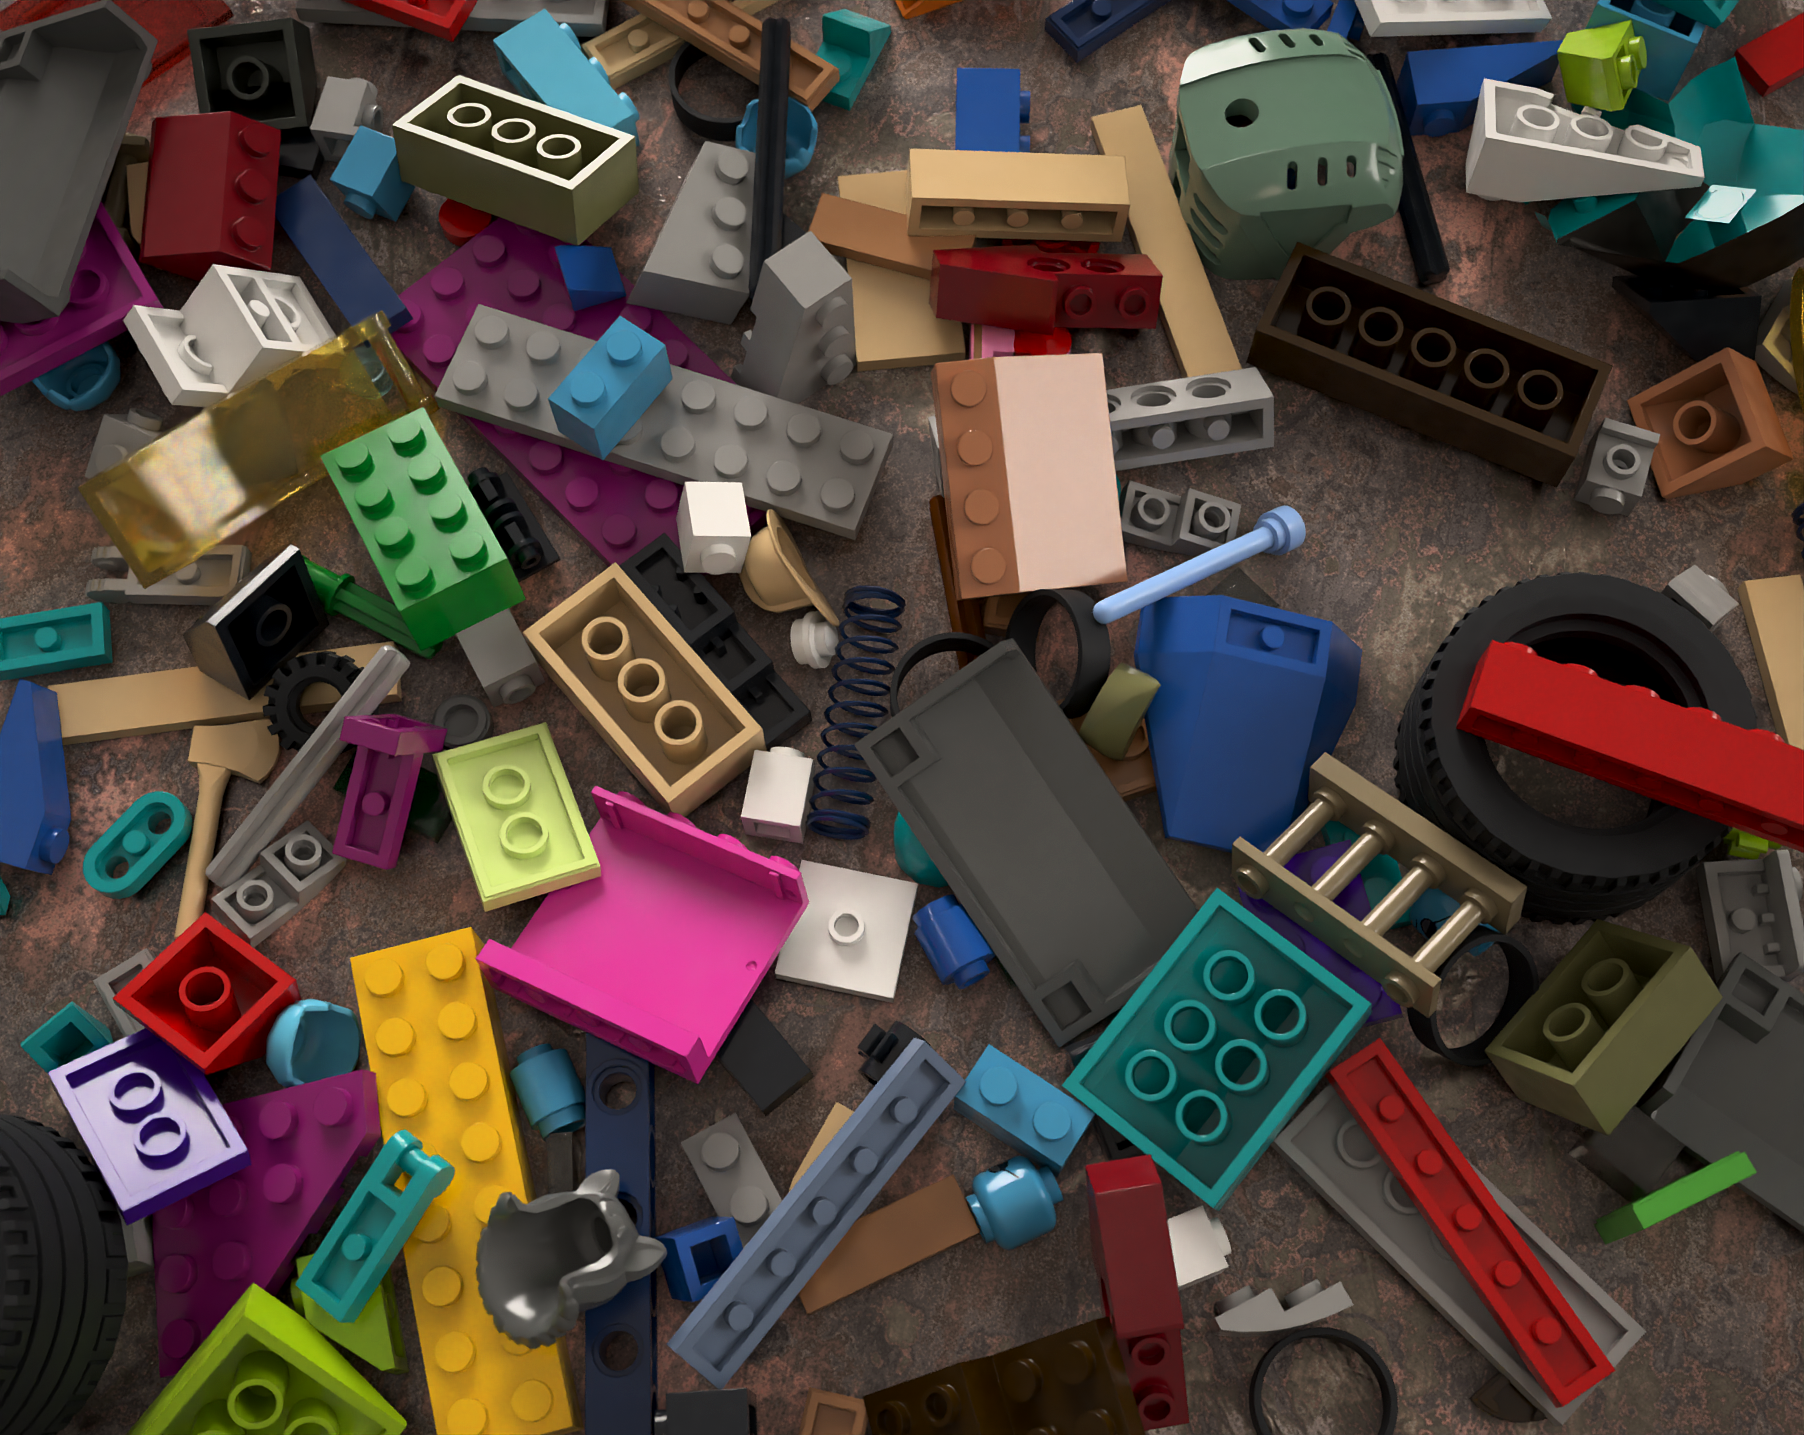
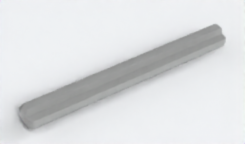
M385 645L378 650L206 868V875L212 882L225 889L247 873L259 858L260 852L266 849L349 744L339 740L344 717L371 715L409 668L410 661L403 653L390 645Z

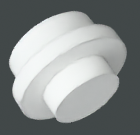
M820 611L808 612L804 618L796 619L792 624L790 634L791 648L797 662L802 665L809 664L814 669L826 668L831 661L832 655L836 654L835 647L839 643L836 627Z

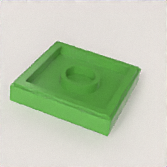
M1737 1151L1696 1169L1596 1219L1597 1223L1594 1226L1606 1245L1642 1231L1757 1172L1746 1153Z

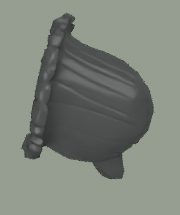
M615 1169L601 1170L591 1174L581 1183L577 1191L547 1194L529 1204H523L515 1194L512 1195V1192H504L499 1195L496 1205L491 1208L488 1226L482 1229L480 1233L481 1238L477 1243L476 1261L478 1265L476 1267V1278L479 1282L478 1291L483 1299V1306L487 1314L493 1316L495 1328L499 1333H505L509 1340H513L517 1345L523 1344L529 1349H538L540 1345L548 1347L556 1343V1338L565 1336L568 1331L575 1327L579 1312L595 1308L612 1300L628 1282L649 1275L667 1256V1250L663 1243L657 1239L639 1236L624 1206L617 1199L620 1179L619 1173Z

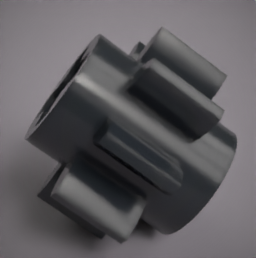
M895 1021L887 1032L874 1024L857 1046L860 1050L858 1054L866 1059L858 1072L875 1087L913 1038L923 1040L929 1046L931 1045L917 1032L899 1021Z

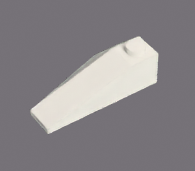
M1490 79L1483 80L1466 158V193L1476 194L1490 201L1503 199L1520 203L1701 187L1705 176L1699 146L1641 125H1632L1626 128V130L1619 129L1600 118L1602 111L1585 106L1581 114L1551 104L1555 94L1538 88Z

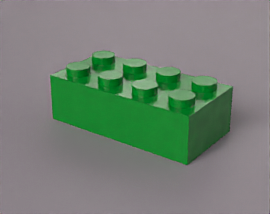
M424 407L320 456L400 615L421 652L526 600L504 551Z

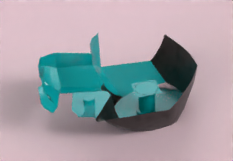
M1734 56L1728 61L1710 67L1693 78L1669 103H1665L1633 88L1623 110L1611 112L1593 108L1602 111L1601 119L1619 129L1626 130L1629 126L1641 125L1699 146L1705 176L1701 187L1566 198L1551 209L1549 220H1547L1546 216L1535 212L1541 226L1553 232L1559 245L1574 247L1635 275L1689 289L1731 291L1747 287L1804 258V130L1754 124ZM1571 104L1573 112L1581 114L1585 107Z

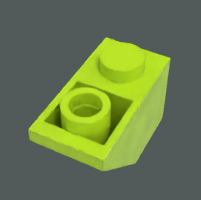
M1632 20L1567 33L1557 50L1567 102L1611 112L1623 110L1632 89L1637 87L1641 69H1645L1647 65L1645 41L1642 36L1635 37Z

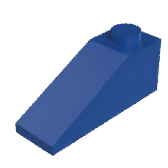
M1563 40L1407 52L1396 85L1411 136L1427 135L1439 137L1448 133L1460 132L1474 124L1480 90L1484 79L1533 88H1540L1551 82L1559 65L1557 50Z
M19 679L0 733V862L52 875L55 865L62 860L68 849L69 833L67 830L71 822L57 692L33 682Z

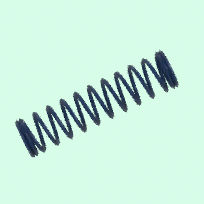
M870 585L850 588L844 594L845 598L843 599L842 609L848 619L842 621L838 628L839 633L845 640L839 642L835 647L836 655L841 661L833 666L831 672L838 682L828 690V696L835 704L825 710V719L831 726L825 728L820 734L822 742L828 748L820 751L816 756L818 763L825 770L818 772L813 777L814 785L821 792L815 794L809 800L810 807L814 811L806 816L808 820L805 822L807 827L813 832L835 839L857 840L864 838L869 834L868 829L871 822L867 817L841 810L818 809L815 806L816 799L829 796L839 801L858 805H869L875 800L871 795L860 791L846 789L827 790L819 784V778L830 773L846 780L862 783H871L876 781L877 778L873 772L861 768H831L823 762L822 757L824 754L832 751L849 758L864 759L860 754L845 751H858L854 745L834 746L827 741L826 735L829 731L837 729L848 735L863 738L869 733L857 732L848 728L873 731L878 727L856 722L837 724L830 718V712L840 707L853 714L873 718L883 717L889 712L884 706L873 702L860 700L840 702L834 697L833 692L837 687L844 686L852 691L870 696H886L890 693L889 685L870 679L842 680L838 676L837 670L840 666L846 664L861 672L876 675H887L895 671V667L891 663L878 658L853 657L846 659L842 656L840 649L846 643H850L865 651L880 654L894 653L899 649L895 642L883 637L870 635L848 637L845 634L844 627L847 623L853 622L860 627L876 632H897L902 628V625L894 618L902 615L906 606L905 600L898 593L890 589ZM864 598L886 599L897 604L898 607L891 609L871 608L854 601ZM848 609L858 615L851 616L848 612ZM859 620H881L892 623L897 627H878ZM856 641L881 642L893 648H875ZM855 663H875L886 666L890 669H872L860 666ZM851 684L873 685L881 687L885 690H868L859 688ZM850 706L870 707L882 712H867ZM845 772L862 774V775H866V776H869V777L853 776V775L845 774ZM842 795L856 796V797H861V798H865V799H855V798H850V797H846V796H842ZM817 821H833L835 823L847 826H854L858 828H838L825 825Z

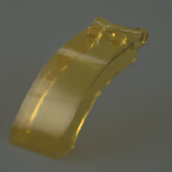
M383 310L364 318L348 329L209 405L78 486V490L144 589L195 562L201 555L242 527L305 488L330 475L320 457L321 455L421 407H424L428 416L440 409L432 393L425 394L387 328L391 326V323ZM367 339L407 405L394 414L353 348Z

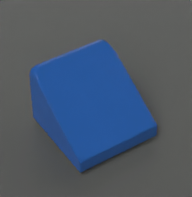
M560 245L554 247L574 311L626 297L611 247Z

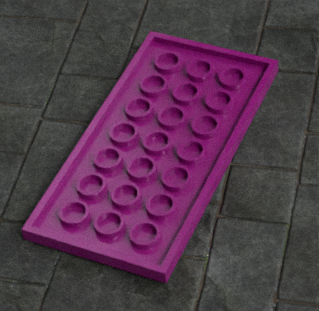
M500 217L398 295L410 312L413 320L384 338L436 392L478 304L598 341L616 319L622 316L666 345L669 364L737 385L660 310L626 303L634 285L620 271L619 274L626 297L574 311L554 248L560 245L573 244L560 241L557 238L525 226L517 225ZM586 239L580 244V246H593ZM457 413L608 567L615 562L621 565L664 532L681 550L676 517L684 485L606 460L602 461L588 454ZM746 506L752 537L767 524V512Z

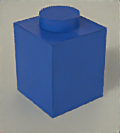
M711 1216L653 1237L663 1243L667 1250V1256L661 1265L671 1298L687 1302L703 1299L743 1250L734 1217Z

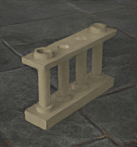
M1325 752L1310 767L1308 801L1312 804L1264 852H1261L1242 837H1239L1232 844L1231 876L1245 894L1254 899H1264L1379 982L1393 1001L1403 1007L1412 1006L1429 1018L1436 1011L1441 978L1436 976L1434 972L1480 923L1489 924L1506 935L1521 917L1527 886ZM1329 820L1339 821L1360 837L1312 886H1309L1284 868ZM1378 854H1387L1410 871L1360 922L1332 901ZM1428 888H1438L1460 903V907L1411 958L1382 936Z

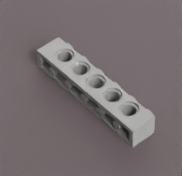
M1256 367L1106 390L1115 471L1274 447V396ZM931 416L928 417L933 468L942 497L945 498L936 417Z

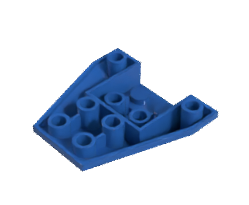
M1224 595L1164 597L1141 608L1134 660L1137 669L1149 674L1160 683V687L1144 719L1166 839L1232 853V844L1239 837H1242L1261 852H1264L1305 811L1309 803L1310 767L1325 752L1332 755L1356 705L1362 649L1331 621Z

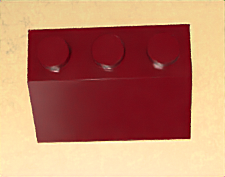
M232 111L156 117L152 122L139 262L201 282L213 264L269 272L272 268L281 130Z

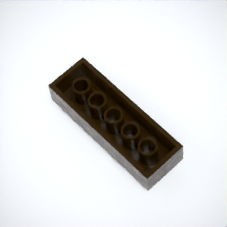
M1300 242L1296 243L1259 321L1246 362L1556 488L1576 458L1613 367L1611 364Z

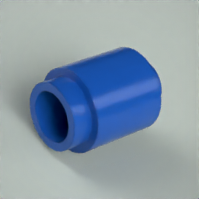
M955 895L941 897L924 906L913 916V920L918 928L914 935L942 985L955 983L958 989H964L979 982L990 973L987 964L995 957V954L963 905L959 904Z

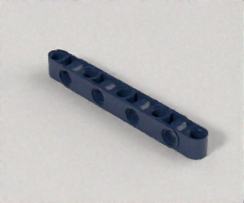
M586 1032L585 1179L595 1172L615 1169L619 1173L620 1179L617 1199L623 1206H631L636 1209L637 1222L635 1227L639 1236L653 1238L657 1236L655 1064ZM620 1082H631L636 1085V1095L630 1105L618 1110L607 1107L606 1096L612 1086ZM657 1268L645 1277L628 1282L622 1291L607 1303L585 1311V1435H655V1411L658 1410ZM632 1335L638 1346L637 1358L634 1363L624 1370L616 1371L611 1369L607 1363V1347L617 1336Z

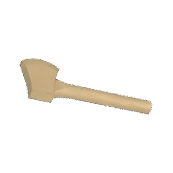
M268 718L229 725H194L188 762L198 770L199 796L174 939H177L204 913L209 883L206 868L213 859L223 795L231 774L260 784L269 777L277 765L281 754L280 738L278 734L271 735L267 726L272 725V722Z

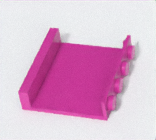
M595 785L591 795L601 818L590 832L589 837L601 866V876L549 892L511 949L489 939L476 957V961L492 988L698 1084L809 904L802 874L795 865L784 858L771 856L768 859L749 851L743 843L732 836L719 834L716 837L697 829L690 820L680 814L669 812L667 815H664L646 807L640 799L630 793L619 791L615 794Z

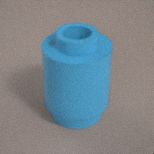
M546 1043L530 1048L516 1058L518 1066L510 1072L509 1076L531 1129L539 1130L543 1141L548 1142L563 1138L584 1127L586 1093L566 1049L553 1050L551 1044Z

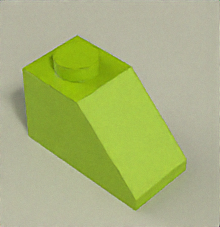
M314 1254L296 1259L299 1277ZM390 1267L354 1323H340L295 1285L299 1277L292 1278L291 1294L295 1310L299 1315H305L306 1320L315 1329L381 1371L395 1375L409 1372Z

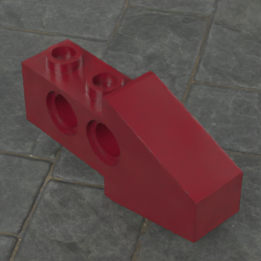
M1037 245L933 250L929 304L936 318L1045 335H1053L1054 327L1156 329L1163 275L1147 254L1040 252Z
M1151 1154L1085 1165L1092 1257L1098 1276L1102 1318L1110 1317L1144 1431L1188 1424L1189 1413L1180 1329H1184V1320L1162 1183Z

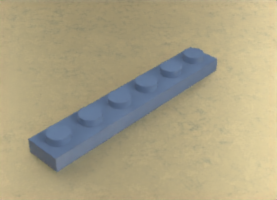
M913 1038L666 1345L717 1389H723L966 1081L925 1041Z

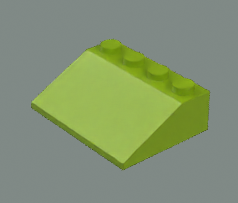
M252 1283L126 1435H400L406 1428L407 1421L305 1318L255 1283Z

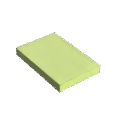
M546 722L432 754L434 767L484 912L601 876L600 863Z

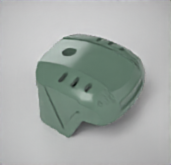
M1309 28L1270 30L1214 42L1189 54L1184 63L1177 96V116L1168 159V176L1178 199L1182 217L1189 228L1200 260L1213 274L1233 280L1270 278L1279 280L1297 242L1330 254L1351 233L1376 226L1394 217L1403 187L1402 159L1404 157L1401 130L1396 110L1380 70H1376L1368 58L1340 33ZM1244 115L1252 120L1253 123L1247 127L1238 128L1230 125L1226 118ZM1347 162H1351L1354 165V177H1349L1346 173ZM1319 164L1324 165L1326 168L1325 185L1323 186L1317 182ZM1289 168L1294 169L1296 172L1295 189L1293 190L1287 187V169Z

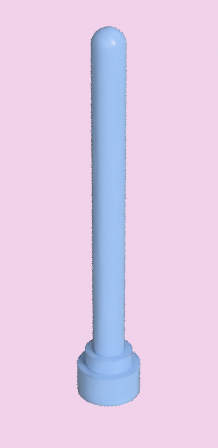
M1283 505L1272 509L1258 518L1252 532L1099 601L1093 608V616L1097 622L1108 624L1260 552L1283 555L1303 544L1306 536L1303 519L1295 509Z

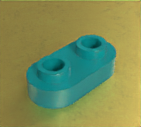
M164 791L150 792L138 798L87 851L83 861V874L88 884L105 897L112 899L127 898L137 893L188 840L193 827V819L189 809L176 796ZM171 819V826L165 833H155L156 826L160 821ZM128 862L129 868L127 873L120 878L114 879L113 872L115 868L121 863Z

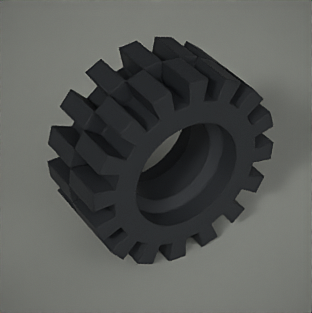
M331 651L313 652L287 661L286 666L277 669L272 675L275 680L271 685L266 686L264 696L269 697L268 705L263 706V715H270L272 725L267 726L271 735L278 734L282 738L279 744L286 750L293 748L299 752L318 728L309 723L302 715L300 698L303 691L312 683L324 682L336 688L342 697L363 671L364 667L358 668L353 664L355 660L347 655L338 656L336 652ZM379 706L371 715L378 714ZM349 743L341 754L357 745Z

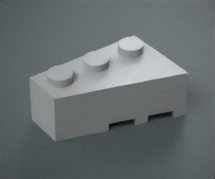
M709 141L704 142L626 303L729 325L732 324L750 295L748 287L755 152Z
M809 231L763 262L750 308L757 318L753 332L750 329L744 332L740 344L747 351L743 365L741 363L735 365L731 378L739 386L799 404L827 384L835 385L840 383L850 374L853 367L857 365L852 278L817 237Z

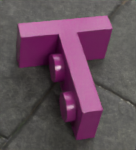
M397 714L344 717L339 740L358 745L332 854L386 870L396 868L424 753L440 752L443 750L447 728Z

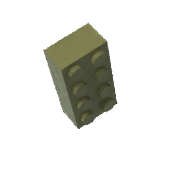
M457 75L392 124L401 181L579 246L639 193L635 136Z

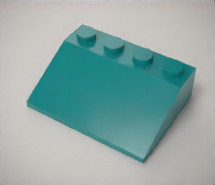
M1216 888L1062 1086L1145 1154H1151L1152 1159L1209 1206L1219 1211L1372 1014V1004L1219 888Z

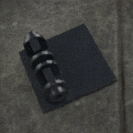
M481 467L470 473L468 476V481L470 482L468 488L504 551L518 582L561 560L507 471L498 476L495 472H489L488 468Z

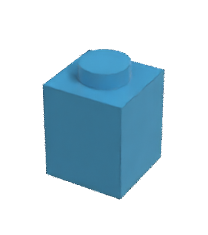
M362 125L358 128L330 178V181L346 196L343 203L349 209L368 219H372L377 214L395 222L416 187L401 181L394 138Z

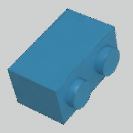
M619 316L548 398L558 431L603 461L673 379L666 345L622 316Z
M988 1044L965 1079L966 1083L954 1097L953 1109L1041 1168L1048 1166L1056 1178L1087 1132L1095 1116L1093 1111L990 1044Z

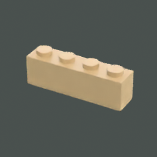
M937 149L909 150L905 186L907 236L976 235V238L1096 242L1122 241L1130 208L1125 156Z

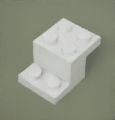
M213 264L180 311L133 305L123 320L171 405L236 409L260 377L271 381L277 391L295 367L338 371L349 357L300 276Z

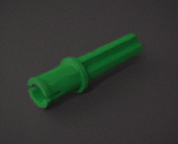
M302 555L321 604L324 605V610L330 616L341 614L425 659H432L437 652L439 653L443 646V641L422 652L420 651L394 603L355 584L354 576L347 573L340 576Z

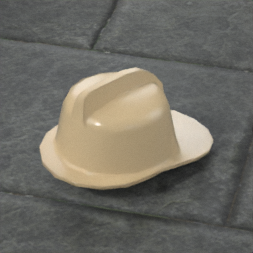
M767 510L768 526L750 539L742 571L738 573L745 592L752 602L766 611L775 613L815 605L834 627H839V620L834 610L808 572L799 548L788 527L775 510Z

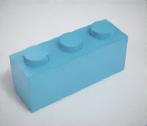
M543 9L493 39L501 71L522 97L635 136L636 147L640 145L635 123L640 120L634 103L626 93L621 92L617 94L613 90L603 66L595 57L589 60L581 52V46L576 35L566 23L559 25L548 11Z

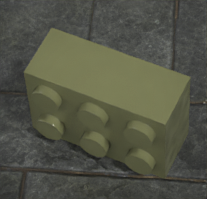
M1597 919L1539 986V990L1526 1001L1484 1051L1518 1099L1609 1136L1722 1000L1723 996L1691 946Z

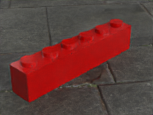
M1492 640L1478 661L1456 726L1457 729L1804 853V750L1786 744L1784 739L1778 734L1762 729L1747 730L1722 721V718L1717 713L1705 708H1684L1660 699L1656 692L1646 687L1637 685L1622 686L1599 678L1594 670L1583 665L1573 663L1562 665L1537 656V653L1532 648L1521 643H1500Z

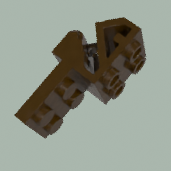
M1109 1316L1088 1321L991 1356L960 1362L863 1396L873 1435H1146Z

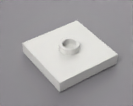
M801 860L799 871L803 877L809 904L780 950L775 969V978L893 1003L918 892V883Z

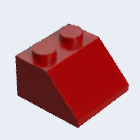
M205 912L112 999L119 1008L207 1075L262 1057L266 1053V1038L276 1017L286 1006L301 1000L296 979Z

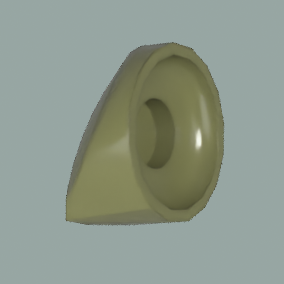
M1120 662L1102 687L1081 726L1079 735L1084 743L1102 755L1116 761H1123L1160 687L1158 680L1137 668Z

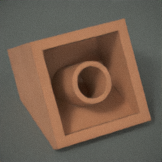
M1729 347L1627 400L1636 427L1660 434L1650 465L1663 498L1670 499L1741 485L1794 459L1756 361Z

